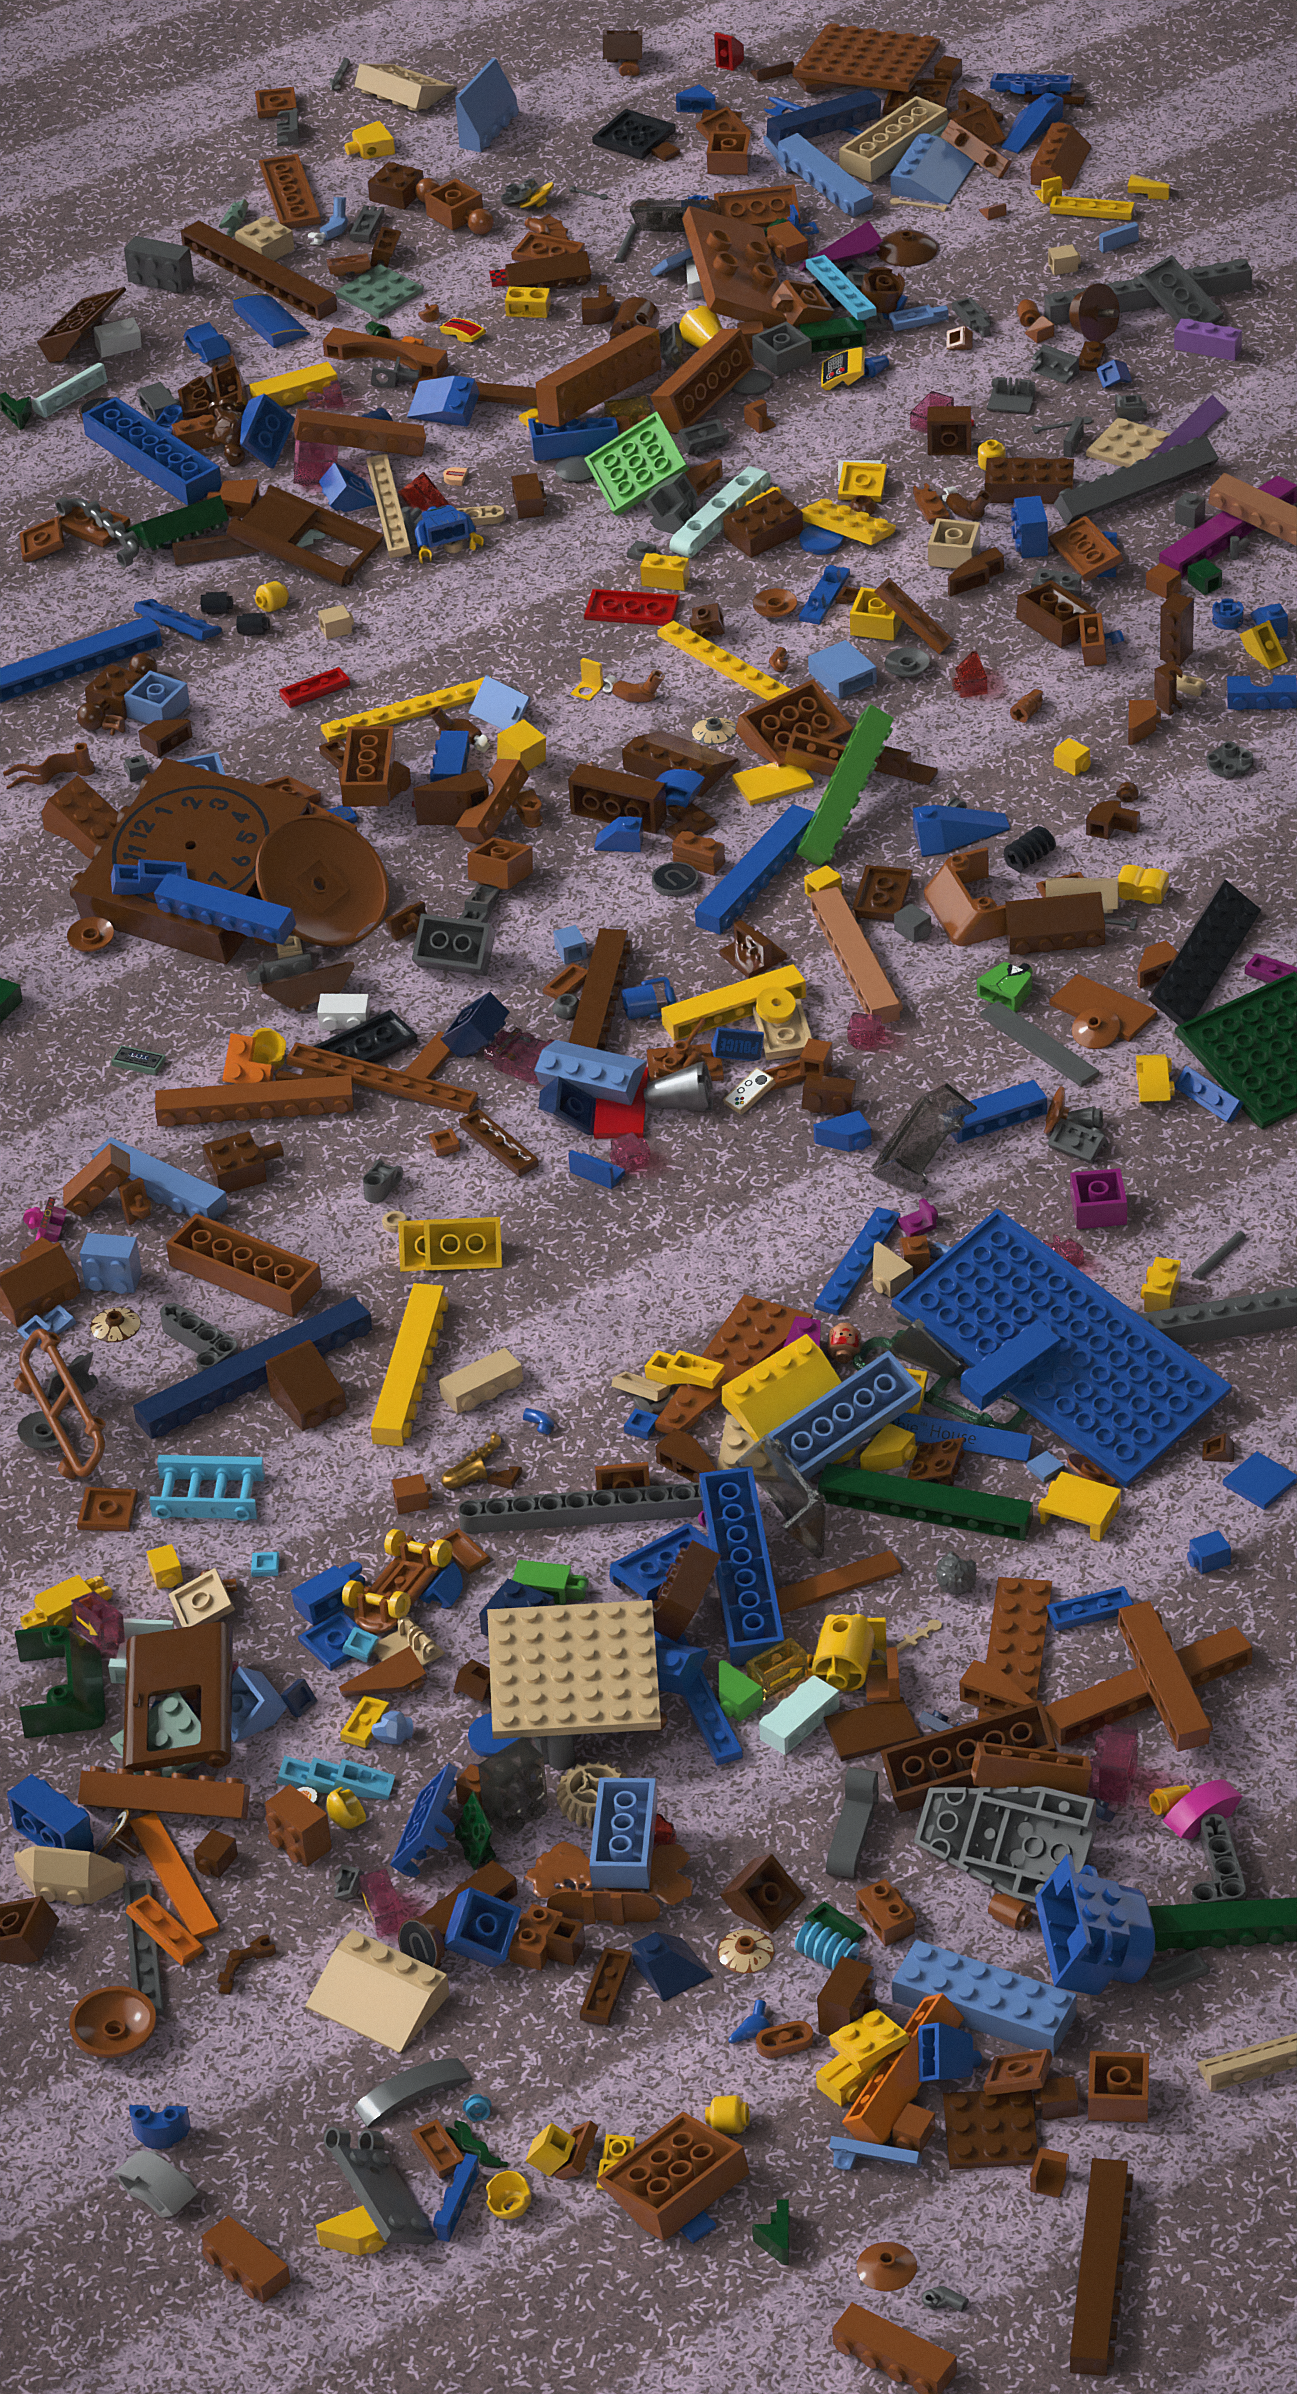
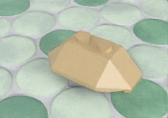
M33 1846L14 1854L17 1874L35 1897L43 1896L46 1902L59 1900L68 1901L73 1905H80L82 1903L92 1904L122 1888L123 1883H127L123 1864L113 1863L109 1859L92 1852Z

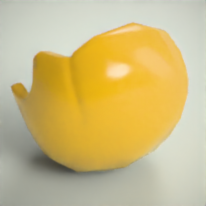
M339 1787L330 1792L327 1797V1812L329 1818L338 1827L353 1829L366 1822V1814L355 1794L350 1789L341 1791L343 1787Z
M504 2171L496 2174L486 2186L488 2193L487 2205L494 2216L499 2219L512 2220L522 2216L531 2204V2189L526 2179L517 2171ZM513 2202L510 2209L505 2210L506 2205Z

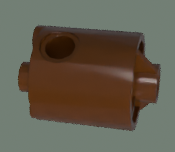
M643 297L626 299L622 303L613 323L609 341L637 325L656 329L660 321V313L657 307L650 300Z

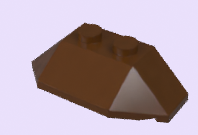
M346 961L257 985L259 991L284 1006L295 1009V1012L309 1008L308 1004L317 1002L319 1005L320 994H340L355 965L354 962Z

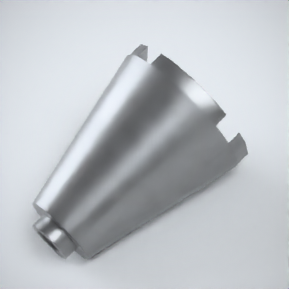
M699 1062L649 1082L647 1088L644 1089L645 1102L650 1103L651 1107L711 1111L713 1109V1098L708 1100V1096H710V1090L713 1089L708 1066L704 1065L705 1062Z

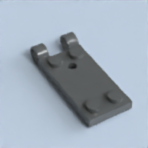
M339 2127L327 2129L324 2136L326 2149L332 2152L384 2241L420 2245L432 2243L436 2235L391 2163L390 2157L383 2150L385 2143L383 2134L379 2131L364 2130L359 2135L358 2148L352 2149L350 2148L351 2135L348 2129Z

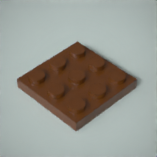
M918 78L909 92L889 90L883 106V115L891 114L916 96L946 108L952 90V80Z
M1032 2089L986 2096L985 2091L943 2093L949 2170L1034 2165L1038 2154Z

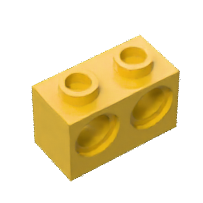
M509 287L505 298L506 316L547 318L551 306L550 288Z

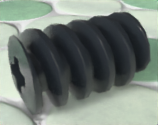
M1036 826L1005 847L1003 853L1005 862L1010 868L1020 873L1023 871V868H1028L1030 864H1034L1043 855L1045 856L1049 854V851H1053L1056 848V841L1046 828Z

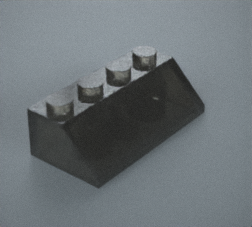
M646 198L638 199L629 209L638 230L658 232H685L682 218L688 206L721 215V209L717 200L712 199L674 200L667 198L665 200Z

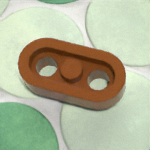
M800 2020L763 2029L756 2036V2050L759 2055L765 2058H776L809 2048L813 2043V2029L811 2025ZM798 2036H799V2037H803V2038L797 2039V2040L794 2039L795 2037H798Z

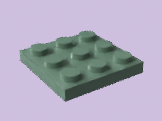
M380 264L336 290V296L380 318L421 294L423 286Z
M178 1691L149 1710V1752L190 1746L200 1742L201 1723ZM124 1729L110 1738V1741L122 1758ZM200 1762L145 1771L161 1772V1777L171 1778L172 1773L185 1774ZM144 1771L134 1772V1775L144 1776Z

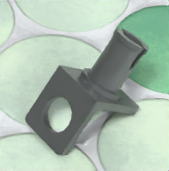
M397 356L394 370L373 367L371 385L395 388L396 381L399 382V380L416 382L419 378L420 370L401 367V357ZM383 373L387 375L388 380L381 382L376 378V375Z

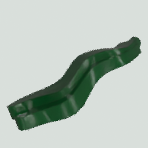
M456 2120L454 2122L456 2129L445 2128V2131L454 2141L458 2150L478 2156V2161L482 2166L490 2168L507 2167L508 2162L501 2161V2158L493 2157L489 2153L485 2142L472 2138L470 2126L465 2122Z

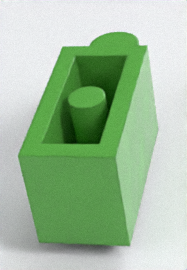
M518 1560L512 1579L553 1596L554 1603L557 1605H566L567 1599H584L589 1580L585 1576L572 1574L571 1565Z

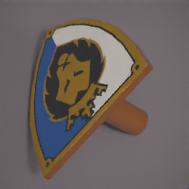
M125 1809L120 1812L98 1845L95 1854L101 1855L113 1842L133 1858L138 1856L141 1849L129 1841L133 1832L132 1827L127 1825L131 1815L129 1810Z

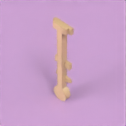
M892 198L890 200L892 205L903 204L938 209L941 212H945L947 205L944 204L943 206L903 201L899 198Z
M936 1619L930 1620L924 1629L916 1627L918 1631L912 1636L909 1634L903 1635L905 1640L894 1646L897 1647V1653L910 1645L915 1647L918 1645L917 1640L922 1637L929 1638L928 1633L931 1631H939L942 1627L941 1622ZM880 1649L875 1651L877 1657L886 1664V1652Z

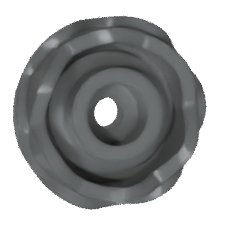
M572 994L559 996L553 1003V1014L562 1019L575 1018L580 1002L579 998Z

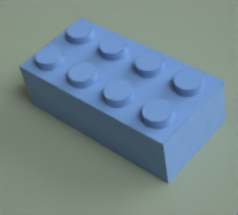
M599 1778L589 1864L592 1888L649 1889L658 1804L655 1778Z

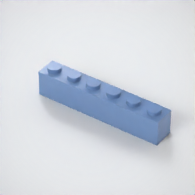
M796 133L778 142V159L838 206L844 213L855 217L873 208V193L801 135Z
M112 1137L92 1153L93 1159L110 1143L129 1153L131 1174L127 1178L135 1180L140 1177L143 1179L147 1196L151 1197L158 1204L163 1203L170 1206L176 1213L182 1212L190 1217L197 1213L215 1220L228 1209L225 1191Z

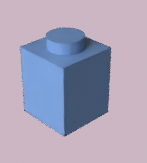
M576 925L553 931L555 949L564 964L587 958L586 941Z

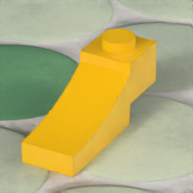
M657 1350L644 1366L647 1379L668 1385L669 1387L672 1384H694L713 1389L725 1374V1365L678 1350L675 1356Z

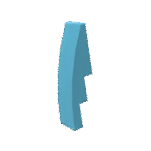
M284 1755L276 1783L286 1786L291 1784L297 1789L309 1787L316 1792L328 1794L339 1787H343L341 1791L350 1789L356 1797L388 1800L395 1775L342 1759L340 1765L313 1757L310 1764Z

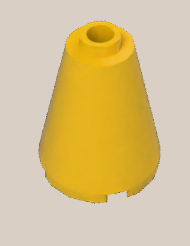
M703 305L698 306L695 310L690 309L687 311L679 325L684 341L698 349L704 346L719 330L723 329L717 313L709 311L708 307Z

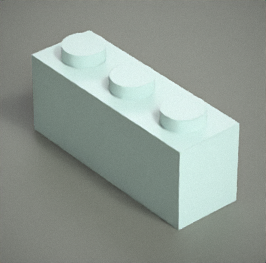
M813 1675L806 1682L801 1683L797 1690L788 1698L783 1699L770 1714H766L759 1722L760 1740L786 1755L824 1721L823 1717L831 1715L839 1708V1690Z

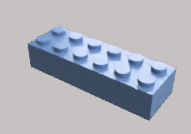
M888 1350L765 1435L763 1450L793 1486L797 1488L823 1470L826 1463H833L919 1403L922 1388Z
M915 1940L892 1980L893 2002L917 2009L924 1997L943 1993L964 2017L960 2025L1032 2050L1050 2049L1053 2057L1077 2015V1994L919 1940Z

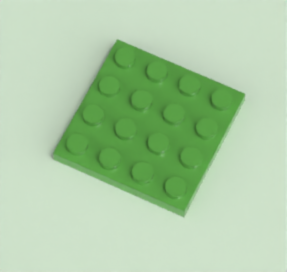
M657 411L584 458L615 516L622 514L650 495L649 491L662 481L689 470L687 463Z

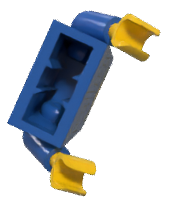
M452 505L439 508L432 506L427 511L422 512V520L418 522L415 528L417 546L421 549L419 551V562L423 564V557H428L430 562L432 561V553L427 549L428 546L432 548L469 538V536L471 538L469 544L471 550L476 549L475 543L479 544L482 548L484 539L482 536L476 535L477 530L469 514L458 511Z

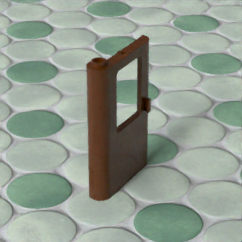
M272 485L268 486L265 495L242 520L240 517L234 516L227 528L228 537L342 587L352 582L354 574L378 548L384 537L382 533ZM310 529H315L361 549L362 552L350 566L346 565L343 567L296 545Z
M213 1622L135 1635L127 1640L122 1769H131L134 1772L201 1761H204L212 1768L218 1769L230 1763L233 1628L231 1625L224 1622ZM201 1688L200 1742L190 1746L149 1752L150 1697Z

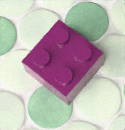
M1120 1168L1070 1173V1198L1076 1229L1127 1225V1198Z

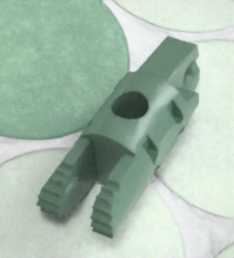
M245 199L237 203L233 202L219 224L220 229L229 228L226 235L231 238L235 235V232L246 217L249 203Z

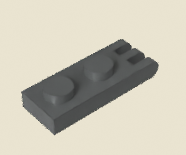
M364 205L349 233L350 241L370 242L384 215L385 208L379 207L377 211V207L372 206L369 210V206Z

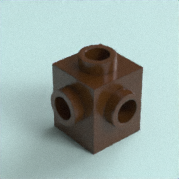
M718 603L692 608V618H689L692 631H695L696 634L703 638L725 634L724 615Z

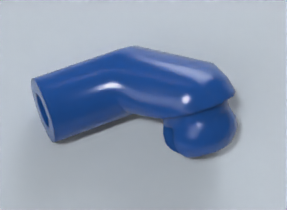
M530 1408L525 1409L523 1420L539 1424L537 1431L549 1435L551 1428L554 1427V1421L551 1417L542 1411Z

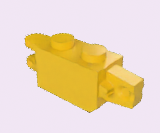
M78 1574L37 1594L34 1599L35 1609L20 1618L21 1626L23 1629L55 1625L67 1627L69 1623L76 1620V1614L80 1618L90 1616L93 1611L97 1610L96 1606L108 1601L112 1597L113 1591L110 1586L104 1584L105 1581L100 1576H94V1578L84 1581Z

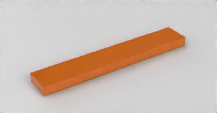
M154 1811L130 1820L129 1824L133 1829L136 1839L187 1931L197 1940L218 1932V1923L156 1812Z

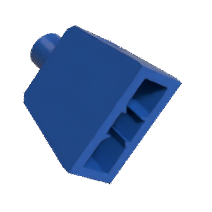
M940 2022L918 2026L919 2082L971 2077L973 2075V2068L980 2066L982 2055L980 2051L973 2050V2037L971 2034Z

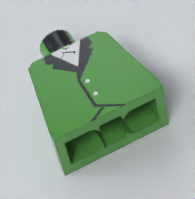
M1007 962L999 964L977 979V996L993 1004L999 1001L1016 1013L1032 992L1033 970L1031 966L1027 963H1022L1019 967Z

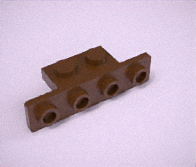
M885 746L881 755L874 760L877 762L874 771L924 785H930L938 774L937 768L912 762L911 752Z

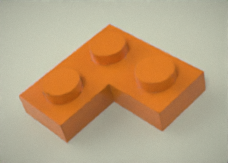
M230 1034L222 1081L235 1084L272 1081L275 1066L252 1062L256 1037Z

